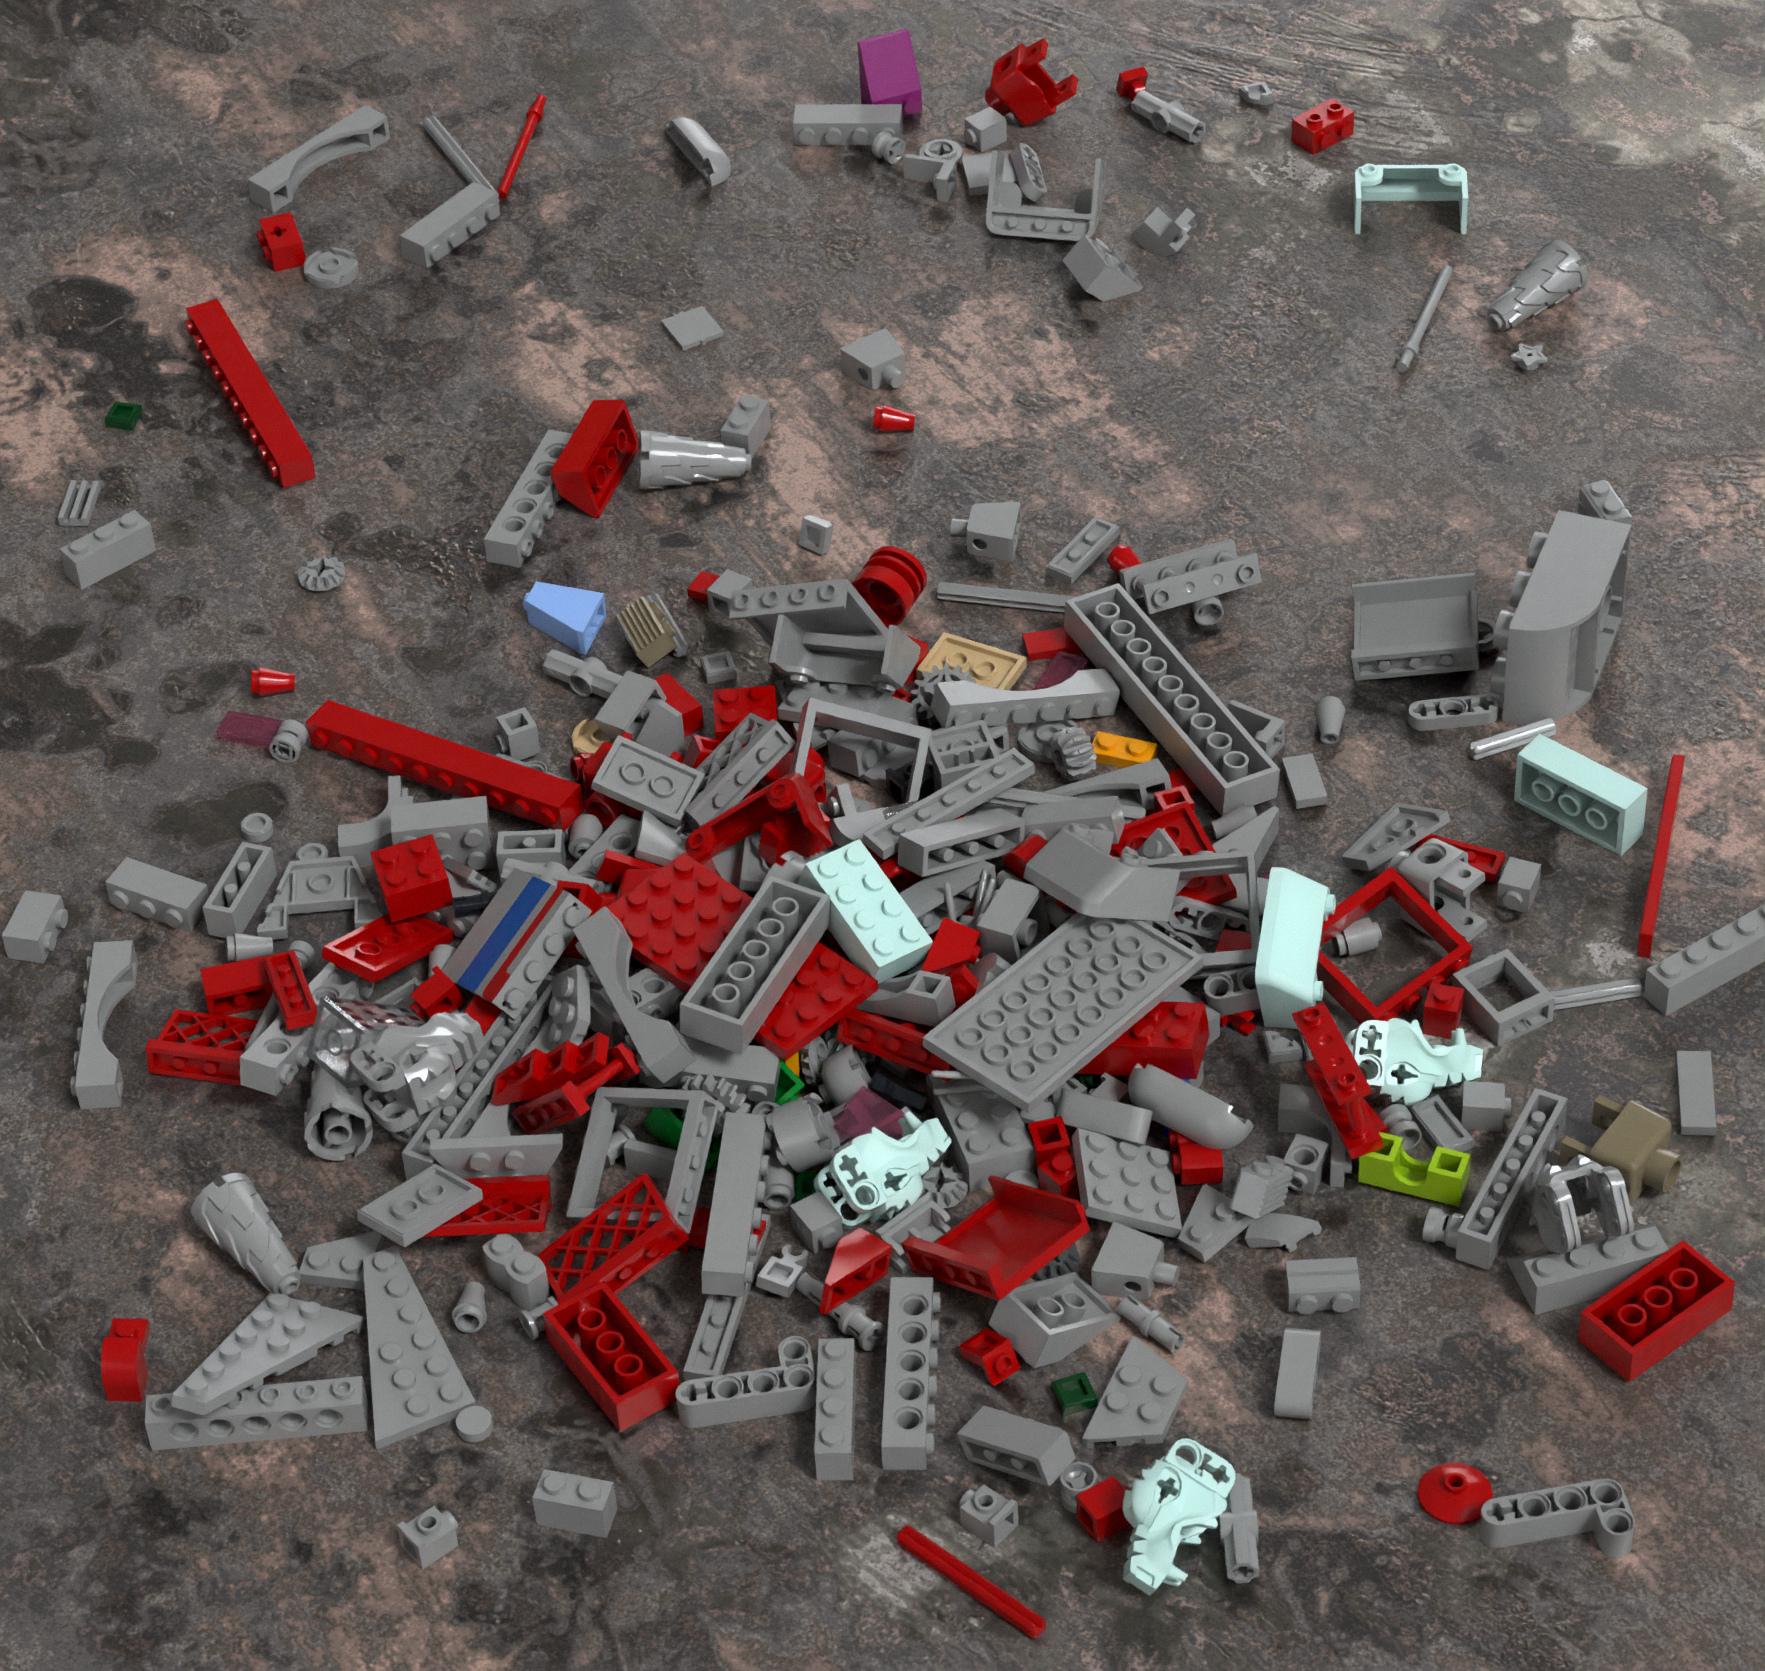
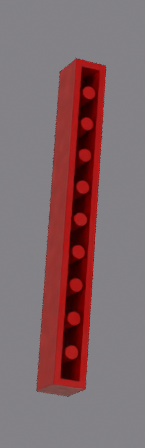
M218 298L186 308L188 320H184L188 335L193 336L198 352L202 351L206 366H212L211 369L217 383L221 382L225 398L230 397L233 412L235 414L239 413L243 429H249L253 446L258 445L262 461L268 462L272 478H277L283 488L316 478L312 454Z
M327 700L306 721L311 744L319 749L351 758L366 765L386 770L392 774H397L464 798L486 796L488 806L543 824L546 827L562 829L564 832L585 809L580 784Z

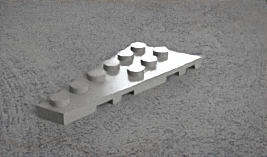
M395 1245L363 1258L376 1450L455 1419L463 1409L476 1406V1402Z
M270 1293L172 1394V1407L205 1416L235 1400L236 1392L247 1386L255 1389L263 1385L264 1377L272 1373L278 1377L317 1356V1350L324 1345L336 1346L344 1341L345 1334L351 1331L358 1334L366 1330V1317L324 1307L316 1302H305L289 1298L285 1294Z

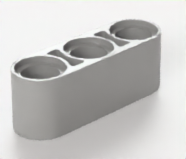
M1256 965L1210 975L1204 983L1207 1005L1219 1012L1220 1016L1260 1009L1257 989H1248L1249 987L1256 986ZM1218 993H1226L1223 996H1215Z
M1062 1089L1056 1117L1062 1116L1065 1125L1144 1145L1153 1115L1151 1110L1068 1089Z
M1285 1327L1275 1394L1274 1416L1311 1420L1320 1355L1321 1331Z

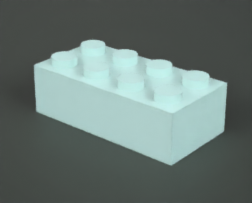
M1542 734L1535 737L1517 754L1515 802L1619 856H1622L1643 835L1648 788Z
M860 839L805 864L797 885L830 895V925L828 929L855 966L878 980L879 984L925 961L933 940Z

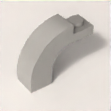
M400 775L388 776V803L378 816L361 823L338 825L340 857L354 856L359 868L373 865L370 852L393 846L390 806L415 803L414 796H409L408 787L402 788Z
M1280 1084L1278 1132L1302 1133L1328 1142L1331 1154L1330 1187H1344L1345 1173L1352 1174V1162H1359V1157L1350 1158L1313 1087Z

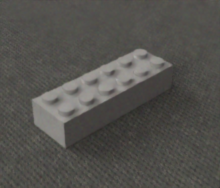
M769 875L680 1003V1033L742 1055L830 925V895Z

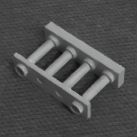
M1232 539L1119 570L1122 587L1133 600L1144 597L1148 614L1262 582L1257 553L1253 552L1237 557L1235 541Z

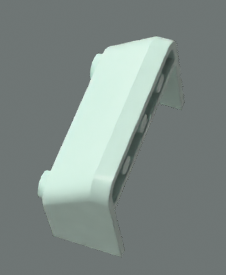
M1365 164L1356 170L1354 179L1355 234H1360L1361 201H1459L1460 233L1466 234L1468 210L1467 172L1458 164Z
M1272 867L1270 870L1256 960L1255 983L1264 1026L1298 1029L1293 1020L1292 1013L1315 1006L1316 1001H1322L1323 981H1318L1316 969L1323 921L1328 920L1329 914L1334 915L1336 896L1330 894L1329 887L1283 867Z

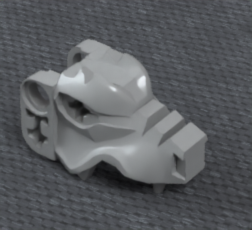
M437 1013L421 1027L389 1025L388 1028L382 1029L372 1041L358 1047L350 1055L354 1072L371 1087L363 1096L366 1110L389 1132H399L419 1122V1116L442 1105L450 1098L455 1091L457 1083L455 1070L464 1065L463 1063L469 1062L473 1054H477L486 1043L480 1024L477 1020L474 1021L467 1013ZM367 1061H373L374 1065L370 1067ZM379 1099L381 1101H386L387 1105L383 1107V1104L379 1101ZM399 1112H403V1113H404L403 1115H401V1116L398 1117V1118H394V1119L389 1118L391 1115H393V1114H395V1113H399Z
M1581 1154L1575 1156L1565 1166H1551L1550 1163H1547L1541 1168L1537 1179V1187L1531 1191L1533 1204L1530 1209L1529 1225H1537L1542 1242L1550 1252L1565 1253L1581 1247V1235L1576 1216L1589 1214L1592 1212V1208H1594L1608 1240L1633 1233L1634 1222L1622 1174L1617 1168L1612 1166L1603 1167Z

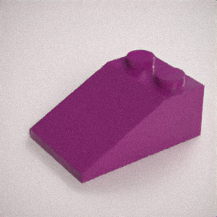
M908 28L857 41L861 104H902L903 117L922 112V90Z

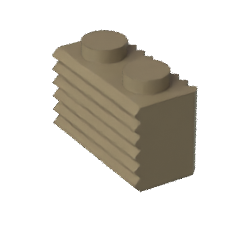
M643 596L639 600H635L634 604H630V607L625 608V611H621L620 615H616L615 619L635 654L649 668L678 645L673 638L677 634L666 619L664 621L662 619L666 616L662 608L656 601L651 604Z

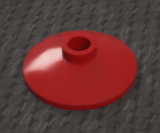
M1444 1463L1431 1468L1423 1475L1418 1486V1499L1424 1511L1435 1520L1446 1524L1462 1525L1481 1518L1483 1504L1492 1499V1488L1485 1475L1476 1468L1462 1463Z

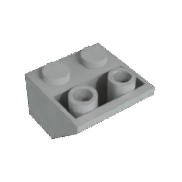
M1083 235L1063 259V262L1083 289L1103 302L1139 292L1143 288L1136 278L1138 273L1125 263L1127 258L1117 249L1110 251L1107 245L1098 238L1093 241Z

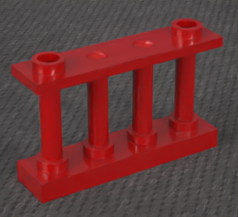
M1323 1002L1292 1013L1293 1020L1314 1059L1303 1063L1305 1073L1350 1158L1354 1159L1384 1148L1382 1138L1361 1100V1097L1372 1094L1371 1088L1325 1003Z
M856 1008L839 1020L837 1041L848 1045L852 1044L853 1047L929 1075L934 1070L956 1071L954 1066L923 1047V1037L935 1027L877 1013L869 1014ZM939 1078L945 1081L952 1080L951 1078Z
M621 1042L608 1049L605 1067L575 1083H572L570 1080L518 1105L510 1112L526 1135L543 1134L582 1116L590 1110L586 1103V1097L595 1094L599 1087L615 1085L638 1074L641 1069L637 1065L634 1053Z

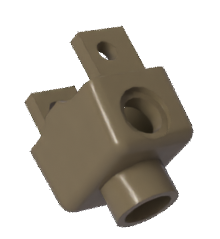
M1601 1095L1595 1099L1592 1125L1605 1130V1132L1593 1148L1568 1136H1565L1561 1141L1559 1166L1567 1165L1575 1156L1581 1154L1603 1167L1612 1166L1617 1168L1624 1179L1630 1204L1635 1202L1647 1185L1660 1192L1667 1193L1676 1182L1683 1164V1156L1669 1150L1671 1136L1670 1120L1634 1100H1630L1626 1106H1623Z

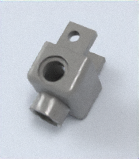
M1431 838L1412 853L1402 850L1392 858L1387 869L1392 867L1434 909V903L1441 904L1443 907L1436 911L1468 943L1487 928L1486 919L1469 911L1470 892L1485 881V873L1468 864L1467 852L1437 838ZM1399 905L1402 920L1433 938Z

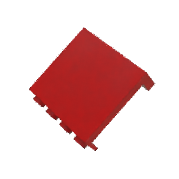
M991 1175L988 1177V1180L995 1195L933 1243L910 1236L901 1245L912 1272L926 1277H933L935 1280L1000 1301L1090 1231L1085 1217L1086 1211L1078 1200Z

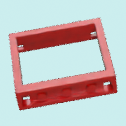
M1392 867L1385 870L1336 906L1334 915L1329 914L1328 920L1323 921L1320 947L1391 896L1449 954L1376 1007L1319 950L1316 969L1318 981H1323V988L1359 1024L1367 1020L1387 1022L1392 1018H1398L1405 1010L1408 1013L1413 1011L1421 1003L1422 998L1428 994L1431 983L1445 985L1446 980L1452 974L1470 964L1469 959L1473 947Z

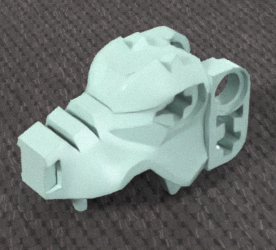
M1392 1018L1387 1022L1367 1020L1349 1032L1344 1039L1358 1066L1366 1075V1080L1372 1091V1094H1369L1371 1100H1380L1384 1106L1394 1103L1409 1107L1428 1097L1432 1089H1442L1445 1086L1450 1087L1458 1083L1463 1085L1464 1081H1475L1481 1077L1483 1049L1467 1045L1462 1028H1456V1031H1452L1450 1047L1429 1045L1416 1019L1411 1023L1398 1018ZM1397 1079H1400V1084H1397Z
M908 1111L903 1115L904 1117L898 1120L906 1135L899 1140L893 1139L873 1127L869 1131L870 1134L867 1133L854 1138L847 1148L841 1150L832 1158L830 1165L823 1168L814 1179L816 1192L820 1190L840 1215V1207L843 1204H849L857 1212L856 1220L853 1221L846 1220L841 1215L843 1229H853L868 1220L872 1223L880 1219L890 1221L893 1214L898 1215L915 1203L923 1189L921 1176L930 1169L952 1142L938 1118L929 1119L922 1123L915 1115ZM826 1175L829 1179L834 1178L837 1183L835 1190L831 1186L827 1188L824 1186L823 1182L827 1179ZM837 1194H838L839 1196H840L841 1194H843L844 1197H842L841 1199H839V1200L834 1204L833 1201H832V1199H834V1198L837 1196Z
M1181 1439L1169 1449L1166 1456L1160 1460L1156 1459L1151 1464V1467L1142 1469L1141 1479H1133L1132 1490H1125L1123 1499L1125 1518L1134 1527L1129 1539L1132 1544L1127 1549L1128 1560L1124 1563V1581L1131 1583L1149 1596L1161 1583L1179 1587L1181 1582L1185 1581L1188 1574L1172 1564L1176 1549L1179 1544L1198 1546L1201 1543L1199 1535L1207 1528L1215 1529L1218 1526L1216 1519L1227 1508L1225 1498L1236 1478L1235 1471L1228 1461L1194 1440ZM1180 1448L1190 1450L1194 1456V1464L1192 1465L1181 1457L1176 1456V1450ZM1203 1458L1208 1461L1204 1468L1213 1473L1217 1469L1222 1470V1479L1226 1483L1221 1481L1218 1484L1212 1474L1206 1470L1198 1469L1202 1464Z

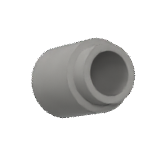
M582 814L571 825L568 850L571 856L577 860L584 855L603 833V827L596 816Z
M1369 917L1355 921L1333 937L1331 942L1337 956L1346 955V957L1377 949L1378 941L1382 940V933L1378 923L1372 922Z
M772 1157L769 1160L768 1176L761 1177V1181L766 1182L764 1204L770 1209L780 1210L788 1207L794 1198V1170L790 1164L783 1166L778 1157Z

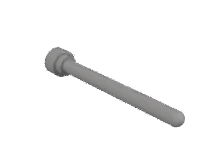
M294 941L288 951L295 950L302 970L310 965L315 955L313 947L305 941ZM274 992L245 1046V1051L271 1025L280 1009Z

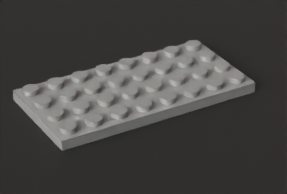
M1077 912L923 1037V1047L1029 1113L1203 967L1204 957L1142 920L1092 917Z

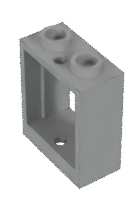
M1508 948L1495 955H1489L1484 960L1469 967H1464L1452 974V986L1464 989L1463 1011L1497 1047L1553 1021L1555 997ZM1506 977L1526 999L1498 1012L1477 989Z

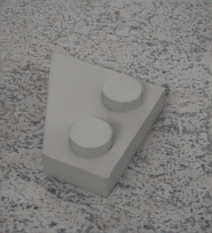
M1205 1183L1201 1187L1178 1237L1180 1247L1205 1263L1254 1221V1218L1230 1209L1231 1199Z
M372 1231L307 1247L299 1269L301 1273L300 1283L365 1290L363 1258L381 1251L385 1241L384 1235L377 1231Z

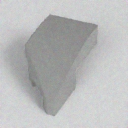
M1267 1213L1257 1219L1254 1218V1221L1248 1227L1244 1239L1249 1248L1280 1247L1285 1244L1288 1252L1291 1253L1298 1248L1296 1246L1298 1241L1310 1234L1317 1236L1321 1233L1322 1228L1318 1221L1288 1214Z

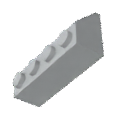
M1638 1223L1634 1224V1231L1630 1234L1608 1240L1605 1234L1601 1233L1582 1238L1581 1247L1572 1251L1556 1253L1550 1252L1548 1248L1508 1258L1507 1264L1534 1315L1602 1297L1669 1249L1656 1226Z

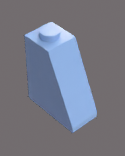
M537 581L530 593H526L523 603L524 610H527L529 624L583 655L587 654L607 616L604 593Z

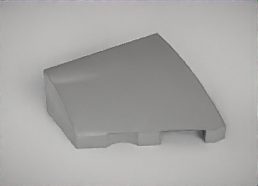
M643 810L636 837L638 840L634 857L663 865L664 867L682 853L687 854L685 849L686 841L650 812Z

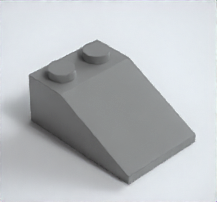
M1076 1272L1015 1288L998 1301L988 1324L998 1334L1010 1339L1012 1347L1022 1356L1026 1363L1033 1368H1038L1059 1362L1119 1322L1122 1315Z

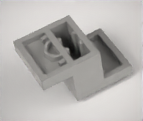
M985 719L931 731L928 753L933 762L934 791L942 789L1000 756ZM982 803L963 815L964 817L977 814L976 811L997 805Z

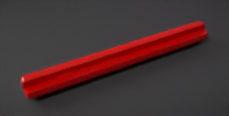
M905 1525L898 1532L897 1543L1027 1635L1037 1639L1046 1630V1620L915 1528Z

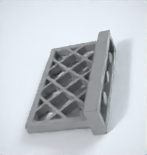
M750 712L696 768V770L705 773V775L707 773L709 775L704 777L699 790L705 789L700 793L697 792L693 801L684 809L686 812L684 817L700 827L739 803L796 742L777 721L771 719L769 722Z

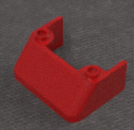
M791 772L698 827L688 836L685 849L688 856L717 874L712 857L761 829L762 824L773 821L778 816L784 815L796 807L799 809L804 825L828 848L833 846L834 843L810 783L800 773Z

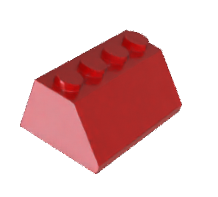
M593 400L551 469V479L555 483L559 495L593 518L601 516L638 451V437L625 400Z

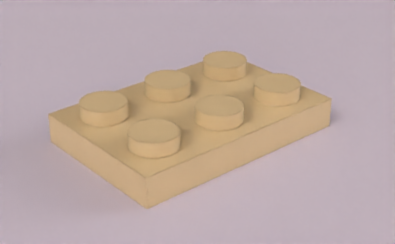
M943 632L916 669L917 679L923 680V671L931 674L934 665L939 670H942L945 663H949L950 670H954L957 665H960L963 673L969 671L972 679H975L978 685L1010 690L1027 667V658Z

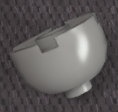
M850 1044L830 1055L824 1063L821 1072L823 1084L818 1086L825 1103L833 1102L838 1107L856 1096L866 1112L880 1106L877 1092L871 1093L869 1089L871 1083L870 1075L856 1050L853 1051V1045Z

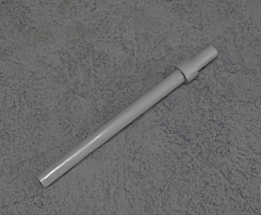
M1449 265L1442 267L1409 340L1403 344L1400 350L1401 357L1396 366L1399 372H1406L1411 361H1414L1418 355L1419 343L1453 272L1452 267Z

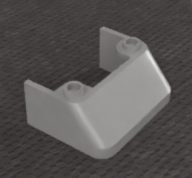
M992 150L986 225L992 233L1004 236L1076 242L1083 235L1090 239L1093 238L1103 207L1107 170L1106 161L1096 159L1093 189L1087 188L1079 192L1075 201V210L1022 205V191L1020 187L1013 182L1002 181L1004 153Z
M778 614L769 663L786 676H789V681L792 683L807 685L809 680L877 687V691L893 694L895 689H901L919 660L921 647L895 625H889L887 639L805 632L785 615Z
M1070 823V827H1063L1026 863L1024 879L1081 914L1101 918L1169 922L1180 870L1149 867L1141 863V857L1129 853H1122L1121 857H1112L1109 855L1114 837L1112 830L1090 829V827L1084 824Z

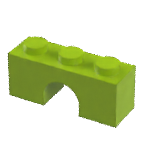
M1379 1132L1384 1148L1359 1157L1358 1182L1460 1207L1469 1183L1471 1154L1437 1146L1432 1160L1420 1161L1410 1157L1404 1151L1403 1137Z

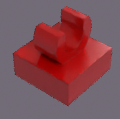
M1144 66L1119 73L1116 90L1120 97L1129 95L1133 102L1138 92L1145 91L1148 74Z

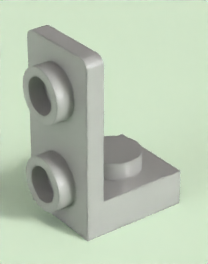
M912 154L904 155V178L933 183V188L937 189V201L948 202L957 185L956 161Z
M1231 700L1228 703V710L1251 736H1254V740L1272 760L1285 744V721Z

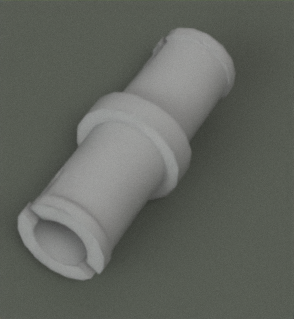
M1132 1294L1125 1297L1119 1304L1117 1312L1138 1326L1140 1333L1145 1337H1153L1168 1348L1171 1353H1175L1176 1349L1179 1350L1184 1344L1186 1334L1164 1320V1315L1160 1311H1152Z

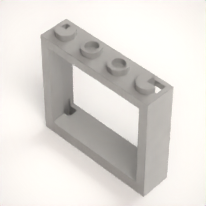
M809 697L802 707L789 773L797 772L804 776L814 723L915 749L904 810L918 802L932 729ZM817 802L820 810L830 818L831 822L835 816H831L828 805ZM798 807L789 811L786 815L799 811Z
M1233 848L1228 852L1221 853L1205 850L1199 851L1195 855L1187 856L1171 853L1162 856V858L1153 859L1139 856L1141 857V863L1149 867L1180 870L1179 879L1246 873L1251 949L1201 953L1199 955L1204 957L1203 967L1188 980L1208 978L1215 973L1256 965L1261 924L1254 850L1238 851L1237 848Z
M599 1087L591 1104V1115L587 1132L583 1137V1148L579 1164L575 1170V1181L571 1197L567 1203L568 1211L566 1217L578 1224L597 1209L594 1206L618 1106L687 1108L665 1203L678 1224L684 1228L687 1234H690L720 1103L702 1090ZM613 1211L609 1214L605 1225L616 1226L621 1211ZM630 1211L626 1226L637 1227L642 1212ZM651 1212L647 1227L650 1228L663 1218L662 1213Z

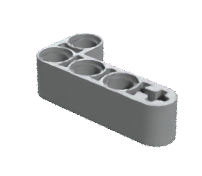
M790 1336L782 1340L778 1346V1367L683 1382L676 1389V1403L680 1422L689 1428H699L803 1412L811 1409L816 1404L817 1388L814 1364L808 1341L800 1336Z
M1598 1479L1493 1498L1485 1502L1481 1509L1480 1538L1483 1543L1493 1548H1503L1590 1531L1594 1532L1599 1548L1607 1556L1613 1558L1624 1557L1631 1552L1633 1547L1635 1519L1623 1488L1615 1480Z

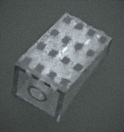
M324 996L320 998L307 1056L347 1089L364 1086L367 1084L352 1068L350 1061L352 1052L365 1043L372 1041L382 1029L388 1028L389 1025L421 1027L426 1022L407 1007ZM367 1061L370 1067L374 1065L373 1061Z

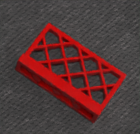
M175 1009L157 1040L150 1039L145 1046L149 1073L242 1086L240 1085V1056L245 1052V1046L251 1035L242 1038L240 1033L246 1031L253 1032L259 1020ZM179 1022L193 1023V1025L181 1029L178 1027ZM214 1027L225 1028L213 1033H210V1031L208 1030ZM200 1032L203 1035L202 1037H199L191 1041H189L187 1038L191 1035ZM229 1037H232L235 1040L223 1045H220L218 1042Z
M644 1172L540 1252L537 1257L544 1263L548 1282L558 1297L557 1303L561 1304L605 1281L615 1295L619 1294L690 1238L684 1228L676 1221L650 1176ZM646 1187L648 1193L645 1203L633 1204L635 1194ZM613 1211H621L616 1226L605 1225L609 1214ZM630 1211L642 1212L637 1227L626 1226ZM651 1212L662 1213L663 1218L650 1228L647 1227ZM586 1232H593L589 1247H579L580 1237ZM602 1233H614L610 1248H598ZM623 1234H635L632 1242L623 1249H619ZM559 1253H566L561 1268L550 1267L548 1262ZM575 1254L586 1255L582 1270L571 1269ZM596 1255L607 1256L606 1262L597 1269L591 1270ZM568 1277H579L578 1283L565 1293L564 1288Z
M550 1175L462 1178L482 1189L483 1200L422 1237L545 1232L548 1212H551L552 1209Z

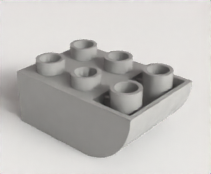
M1558 510L1549 534L1534 532L1527 556V567L1532 568L1533 571L1531 573L1518 570L1513 582L1510 606L1517 609L1515 612L1502 609L1494 631L1493 646L1507 649L1506 658L1499 656L1496 660L1490 684L1491 693L1504 696L1502 722L1530 724L1545 718H1552L1553 721L1559 720L1576 712L1591 699L1623 619L1632 525Z

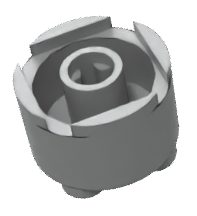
M810 1093L773 1109L772 1113L766 1115L767 1125L770 1131L775 1134L779 1144L776 1147V1154L780 1163L783 1166L790 1164L797 1172L805 1171L832 1160L838 1153L835 1152V1149L840 1147L839 1134L833 1117L829 1111L822 1112L818 1104L822 1103L823 1100L816 1093Z

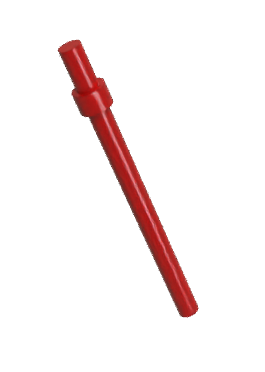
M543 94L537 95L534 104L528 109L526 114L527 121L497 190L498 198L500 199L506 198L534 129L542 120L544 115L543 108L547 101L546 96Z

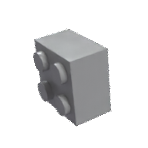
M1006 878L1001 887L994 891L990 905L985 913L979 915L976 923V930L981 932L979 938L982 947L981 952L984 956L993 952L1013 965L1048 936L1051 929L1042 889Z

